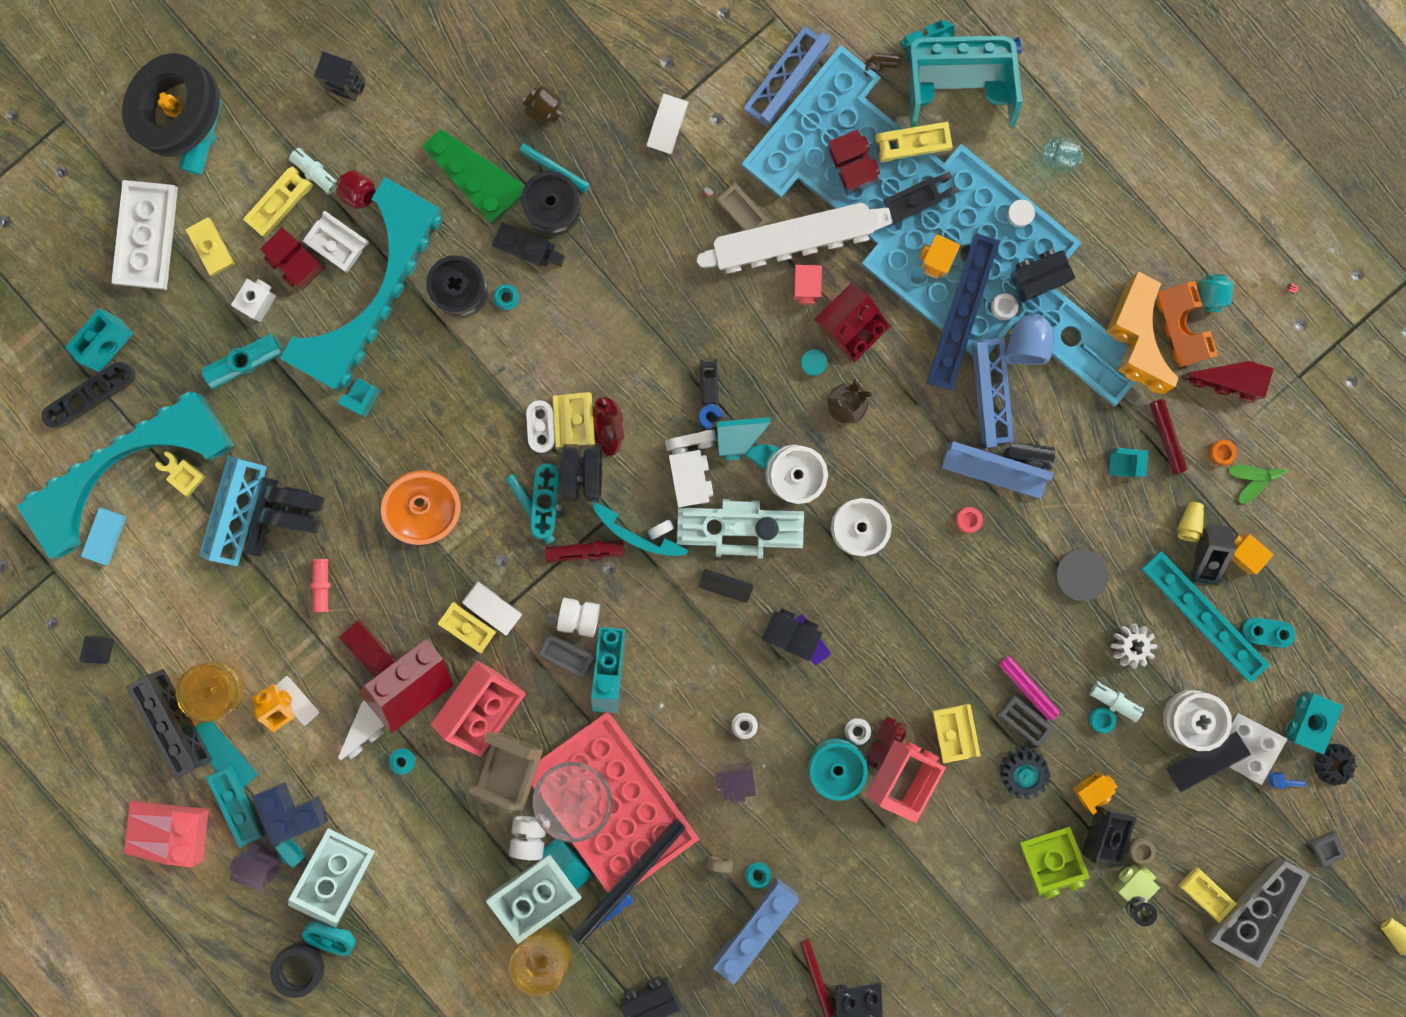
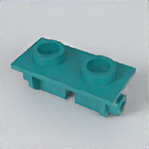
M941 19L925 27L926 36L923 35L921 30L905 35L903 40L900 41V45L907 52V62L909 63L911 45L916 39L922 37H955L954 23L950 24L948 20L943 21Z

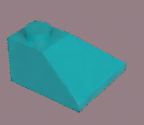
M770 417L717 422L719 457L724 456L725 461L740 460V455H744L771 423Z

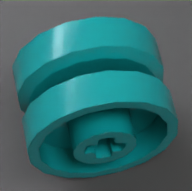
M840 738L825 739L817 744L809 755L807 763L809 778L817 792L825 798L836 801L850 799L857 795L866 784L868 775L866 760L858 748L848 740ZM841 766V772L836 774L833 770L834 767Z

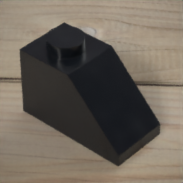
M1206 523L1203 529V536L1197 542L1192 581L1218 586L1236 551L1232 527Z

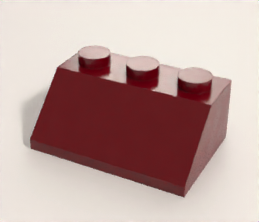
M426 638L364 685L359 694L389 732L393 734L450 689L453 683L443 658Z

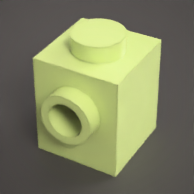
M1134 864L1131 867H1126L1119 874V880L1112 886L1127 901L1136 896L1143 897L1148 901L1160 888L1153 882L1156 877L1145 866L1140 869Z

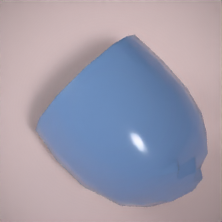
M1030 313L1028 316H1023L1017 321L1015 327L1008 332L1011 336L1006 350L1005 361L1007 364L1041 365L1048 363L1054 346L1052 326L1039 314Z

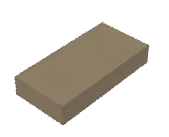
M736 182L716 199V202L742 231L766 226L770 222Z

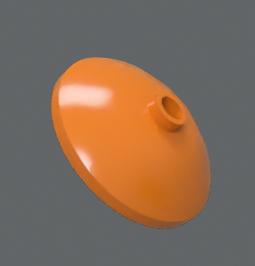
M424 470L412 471L395 479L387 487L381 500V517L387 530L395 538L414 545L430 544L445 537L455 527L461 511L459 495L453 484L438 473ZM417 498L424 499L421 503L414 502Z

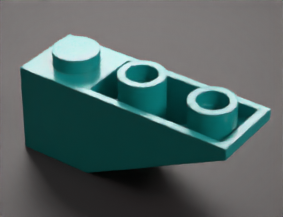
M599 627L591 697L592 711L618 713L625 629Z

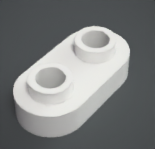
M534 401L528 406L526 412L528 443L534 451L546 453L555 444L553 410L545 401ZM538 410H544V418L538 419L536 417V412ZM541 435L547 438L544 445L538 443V437Z
M708 430L666 440L665 445L666 450L672 451L674 455L688 452L687 447L698 445L699 450L713 447V441L718 439L716 430Z

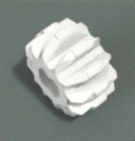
M1131 624L1129 629L1126 626L1120 627L1122 635L1113 634V637L1118 642L1111 643L1110 647L1118 649L1114 652L1113 657L1116 659L1121 658V665L1126 666L1129 664L1131 668L1136 669L1138 663L1141 666L1147 665L1145 657L1155 658L1150 653V649H1157L1156 644L1150 643L1155 636L1154 634H1146L1147 627L1141 626L1138 629L1137 624ZM1132 641L1137 642V645L1134 646L1136 651L1130 650L1133 646Z

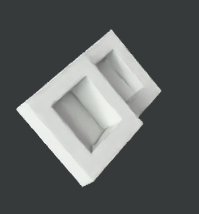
M663 94L648 139V147L669 154L673 153L679 129L682 126L687 110L688 101Z
M478 581L462 601L469 609L506 636L522 616L520 611L502 600L496 593Z

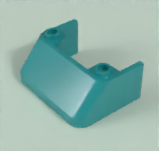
M1007 36L922 37L916 39L911 45L909 60L908 104L910 128L917 125L920 107L927 106L933 101L934 89L985 88V95L989 102L995 105H1007L1009 127H1015L1022 105L1017 48L1014 40Z

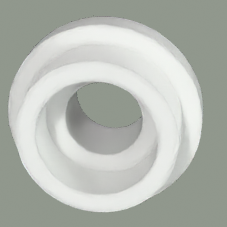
M740 713L734 717L732 731L738 738L748 739L755 735L758 724L753 715ZM742 721H747L750 724L747 730H742L739 727Z
M855 718L846 724L844 732L849 742L861 745L870 738L871 728L865 720ZM855 727L862 728V733L859 736L853 734Z

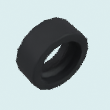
M298 943L288 946L277 955L272 963L270 971L272 984L279 993L286 997L299 998L306 996L317 987L323 978L325 968L323 958L317 949L308 944ZM295 955L307 959L313 969L309 982L300 986L293 985L287 981L282 970L286 959Z

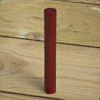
M810 940L800 941V946L824 1017H832L834 1012Z

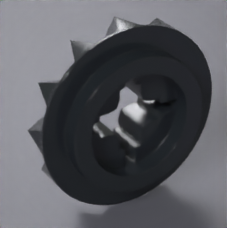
M1328 744L1325 753L1317 752L1314 759V769L1319 779L1333 786L1347 784L1350 778L1355 777L1354 772L1358 766L1355 762L1356 756L1348 747L1340 744ZM1333 757L1337 761H1343L1339 765L1340 773L1335 769H1330L1334 765Z

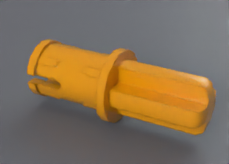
M164 92L159 94L160 99L157 101L159 106L163 108L167 116L176 119L184 107L182 100L171 94L166 95Z

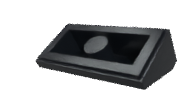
M708 569L703 570L699 582V588L745 603L748 602L754 587L752 583Z

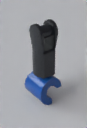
M700 359L701 405L705 407L699 413L698 423L705 431L712 429L711 423L706 419L707 415H713L717 420L723 418L722 411L715 406L719 404L717 359H714L713 362H704L703 359ZM704 372H714V378L704 379Z

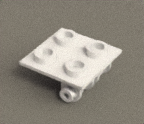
M1238 713L1232 723L1229 735L1237 731L1250 751L1251 756L1230 768L1262 785L1284 747L1287 738Z

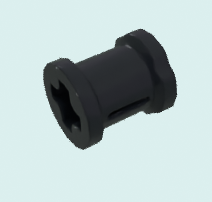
M1132 897L1127 902V914L1140 926H1150L1156 921V908L1143 897Z

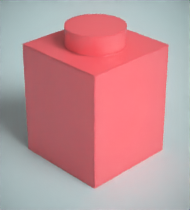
M795 265L793 300H799L801 305H814L815 301L820 300L822 266Z

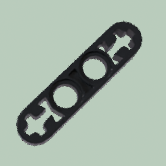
M122 362L110 365L46 406L41 415L43 423L51 428L67 426L132 384L135 379L134 369ZM119 369L126 370L124 380L117 378L111 382L106 378L108 376V378L114 379L119 375ZM102 381L106 386V390L102 395L97 396L94 393L93 387L97 382ZM80 395L84 400V404L80 409L75 410L72 407V399ZM66 409L68 412L71 413L69 414L63 412L62 414H60L58 416V422L51 420V418L54 417V414L52 413L53 411L60 413Z

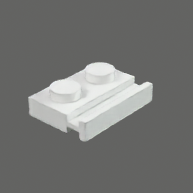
M324 211L322 213L323 216L319 221L317 220L303 242L348 273L362 253L363 248L369 242Z

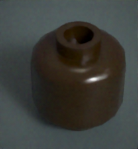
M544 86L538 89L534 87L523 102V105L526 106L525 114L542 126L547 125L550 121L555 124L563 112L559 108L561 105L560 97Z

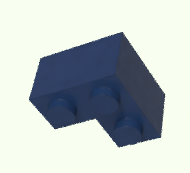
M285 782L252 796L271 846L315 829L328 821L319 796L295 806Z

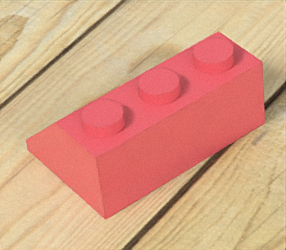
M476 660L433 720L431 726L445 741L481 757L490 745L484 742L487 732H499L526 693L494 669Z

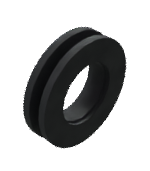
M169 53L158 56L145 64L136 73L126 90L122 105L124 127L135 142L157 155L172 157L184 154L196 147L207 136L215 123L220 106L218 84L207 69L186 55ZM185 83L187 97L181 113L169 124L157 127L155 114L158 105L157 101L160 99L159 94L166 93L167 90L175 85Z

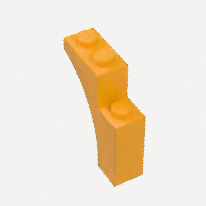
M1138 271L1127 281L1105 333L1113 336L1120 343L1128 344L1117 371L1124 374L1131 381L1140 382L1148 386V389L1152 392L1165 394L1176 386L1178 377L1165 363L1154 337L1153 308L1161 283Z

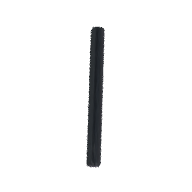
M673 820L576 928L572 937L577 943L583 944L685 831V825L680 820Z

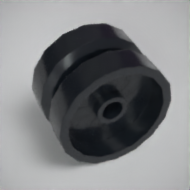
M545 171L537 173L528 180L522 191L521 203L523 211L532 226L543 234L555 236L566 233L576 225L580 218L582 205L577 188L569 177L560 172ZM553 200L556 201L552 206L547 205L548 202L552 204Z
M449 255L438 260L431 267L427 276L426 290L431 301L445 314L455 318H467L476 314L485 305L489 296V284L484 273L472 260L463 256ZM459 284L461 288L456 291L455 286Z
M563 444L560 462L562 501H577L580 497L581 485H583V495L586 501H601V444H587L584 449L583 460H581V451L577 444Z
M267 485L264 499L268 502L279 504L280 507L262 508L259 522L297 531L318 533L320 520L315 516L304 513L305 510L322 511L325 497L309 494V491L287 486L280 488Z

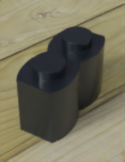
M781 608L780 612L773 610L761 639L810 661L822 636V632L817 630L819 625L807 619L801 623L794 619L796 614Z

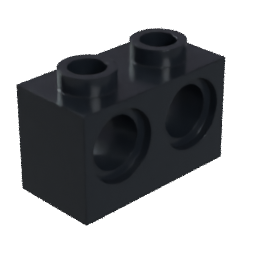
M324 51L322 52L314 77L327 92L356 102L358 95H361L365 88V80L361 72L352 61Z

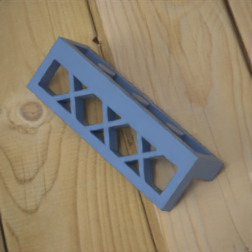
M804 26L743 110L769 128L827 50L831 37L824 32L818 36ZM806 35L815 43L809 51L801 52L800 42ZM797 47V53H792ZM798 58L799 64L795 70L786 73L784 63L787 59ZM780 69H782V73H781V74H777L778 71H779ZM783 78L784 85L777 93H770V82ZM766 89L767 94L761 95ZM768 99L769 105L762 114L752 108L757 100Z
M1005 338L972 341L981 444L988 448L996 447L997 443L1013 442L1007 362L1005 361ZM998 344L999 355L992 363L989 360L988 345ZM999 361H1000V368H998V367L996 366ZM993 368L1001 374V381L996 388H993L991 385L990 372ZM1001 387H1002L1003 395H1002L1000 392H998V391L1001 389ZM996 394L1004 402V406L998 414L994 412L993 397ZM1004 413H1005V420L1001 418V416H1002ZM998 420L1006 425L1007 436L996 437L995 424Z
M954 441L948 443L941 464L942 469L1037 499L1042 498L1046 482L1052 481L1054 474Z

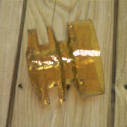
M542 928L521 941L510 958L509 964L510 977L517 989L526 995L536 997L548 995L557 989L571 965L572 953L567 940L555 930ZM545 955L547 959L543 962L540 961L539 958Z

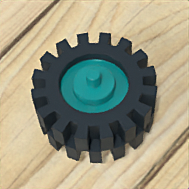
M1020 747L1015 748L1016 753L1014 754L1012 751H1009L1007 753L1008 758L1003 757V765L1000 764V775L1005 788L1008 789L1011 795L1015 793L1016 797L1020 799L1022 795H1024L1025 799H1030V794H1033L1034 797L1039 796L1037 791L1040 790L1043 793L1046 790L1044 785L1048 786L1050 783L1048 779L1050 771L1044 757L1041 754L1039 755L1035 749L1031 752L1029 747H1024V751H1021Z

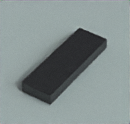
M1236 731L1230 734L1219 747L1210 751H1199L1168 767L1166 770L1179 792L1182 793L1250 757L1251 753Z

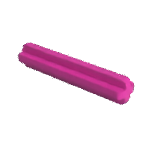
M1009 656L1001 660L999 667L1049 721L1055 719L1059 715V710Z

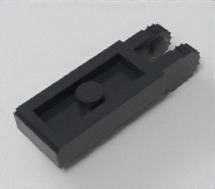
M946 172L933 179L931 177L884 199L883 203L886 208H889L893 224L900 223L942 203L943 200L959 193L960 191L957 186L951 187L940 194L936 186L948 182L952 178L951 173Z

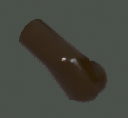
M875 53L864 62L866 65L865 71L871 69L877 74L883 67L897 69L899 55Z

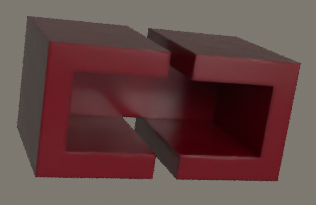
M857 129L829 141L827 150L835 169L840 168L841 172L838 173L846 195L876 184L880 170L876 160H871L867 154L870 146L865 135L861 136Z
M283 227L260 248L266 255L263 258L265 262L274 270L279 267L284 273L282 278L292 288L297 285L304 290L325 269Z

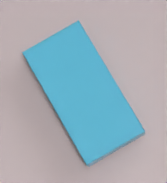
M99 507L81 557L103 565H109L127 516Z

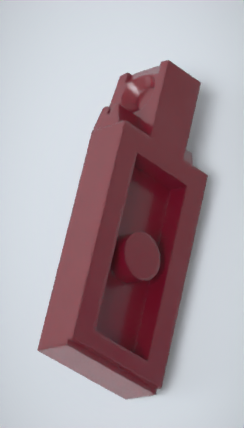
M357 620L338 637L374 677L395 663L394 657L361 620Z

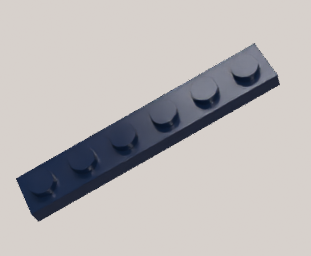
M978 233L973 234L926 384L948 391L953 390L1000 240Z

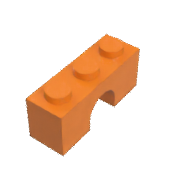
M1186 282L1158 292L1157 306L1159 311L1164 313L1166 320L1165 332L1172 339L1174 346L1172 354L1180 367L1217 357L1218 353L1211 331L1195 334L1188 329L1186 324L1188 314L1192 310L1203 306L1196 282Z

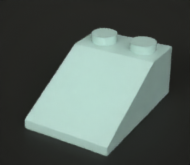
M328 828L290 896L288 906L336 928L375 851Z
M548 855L494 890L486 902L516 943L519 944L582 897L551 855Z

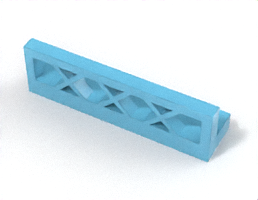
M227 456L199 556L210 561L238 566L247 537L248 527L251 523L260 492L262 477L265 475L267 466ZM246 467L257 469L255 479L247 484L243 478ZM246 492L249 498L248 503L239 509L236 503L237 497ZM238 517L242 523L240 530L232 534L229 529L230 521ZM231 542L234 547L232 558L220 557L223 546Z

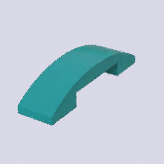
M597 502L594 503L593 508L600 519L610 530L626 542L648 552L661 555L681 556L687 554V549L666 538L661 547L622 528L615 524L620 514Z

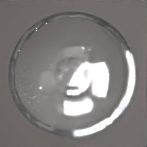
M581 762L558 764L544 773L535 787L532 802L534 815L541 828L558 840L565 842L587 840L601 831L610 817L612 810L610 786L605 777L588 764Z

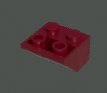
M852 283L814 319L823 333L853 363L891 327L871 297Z

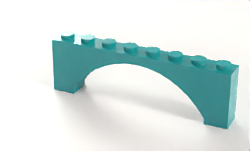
M386 177L383 178L371 199L380 208L389 241L387 271L377 295L358 317L337 330L309 338L299 339L292 336L280 357L285 362L339 392L349 386L353 375H351L353 369L364 360L366 355L364 350L368 343L371 344L376 339L379 332L377 328L382 320L385 321L390 315L391 303L394 298L397 299L404 290L403 282L407 276H411L417 267L416 260L420 253H425L429 247V237L433 230L437 231L443 222V217H441L443 212L439 207Z
M187 392L177 399L178 403L171 407L161 408L155 413L156 417L150 421L144 420L133 427L134 431L128 435L123 434L114 438L111 441V446L94 451L89 455L90 459L83 464L80 462L72 465L67 469L68 473L61 478H52L45 483L46 487L39 492L33 491L23 497L24 501L16 507L49 559H61L82 546L79 540L80 524L87 499L100 477L120 459L146 448L177 446L199 452L205 459L214 461L235 447L202 394Z

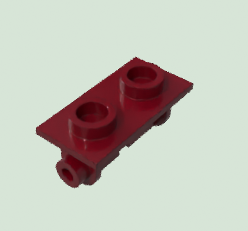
M886 716V719L881 721L875 736L884 740L883 744L881 745L873 741L866 757L868 759L867 765L873 768L879 765L878 771L894 741L902 743L906 736V730H904L906 724L897 722L895 725L896 720L889 716Z

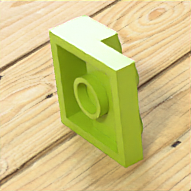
M1070 827L1019 844L1037 896L1044 895L1045 899H1050L1060 895V889L1069 887L1070 891H1075L1085 887L1084 882L1088 881L1090 876Z

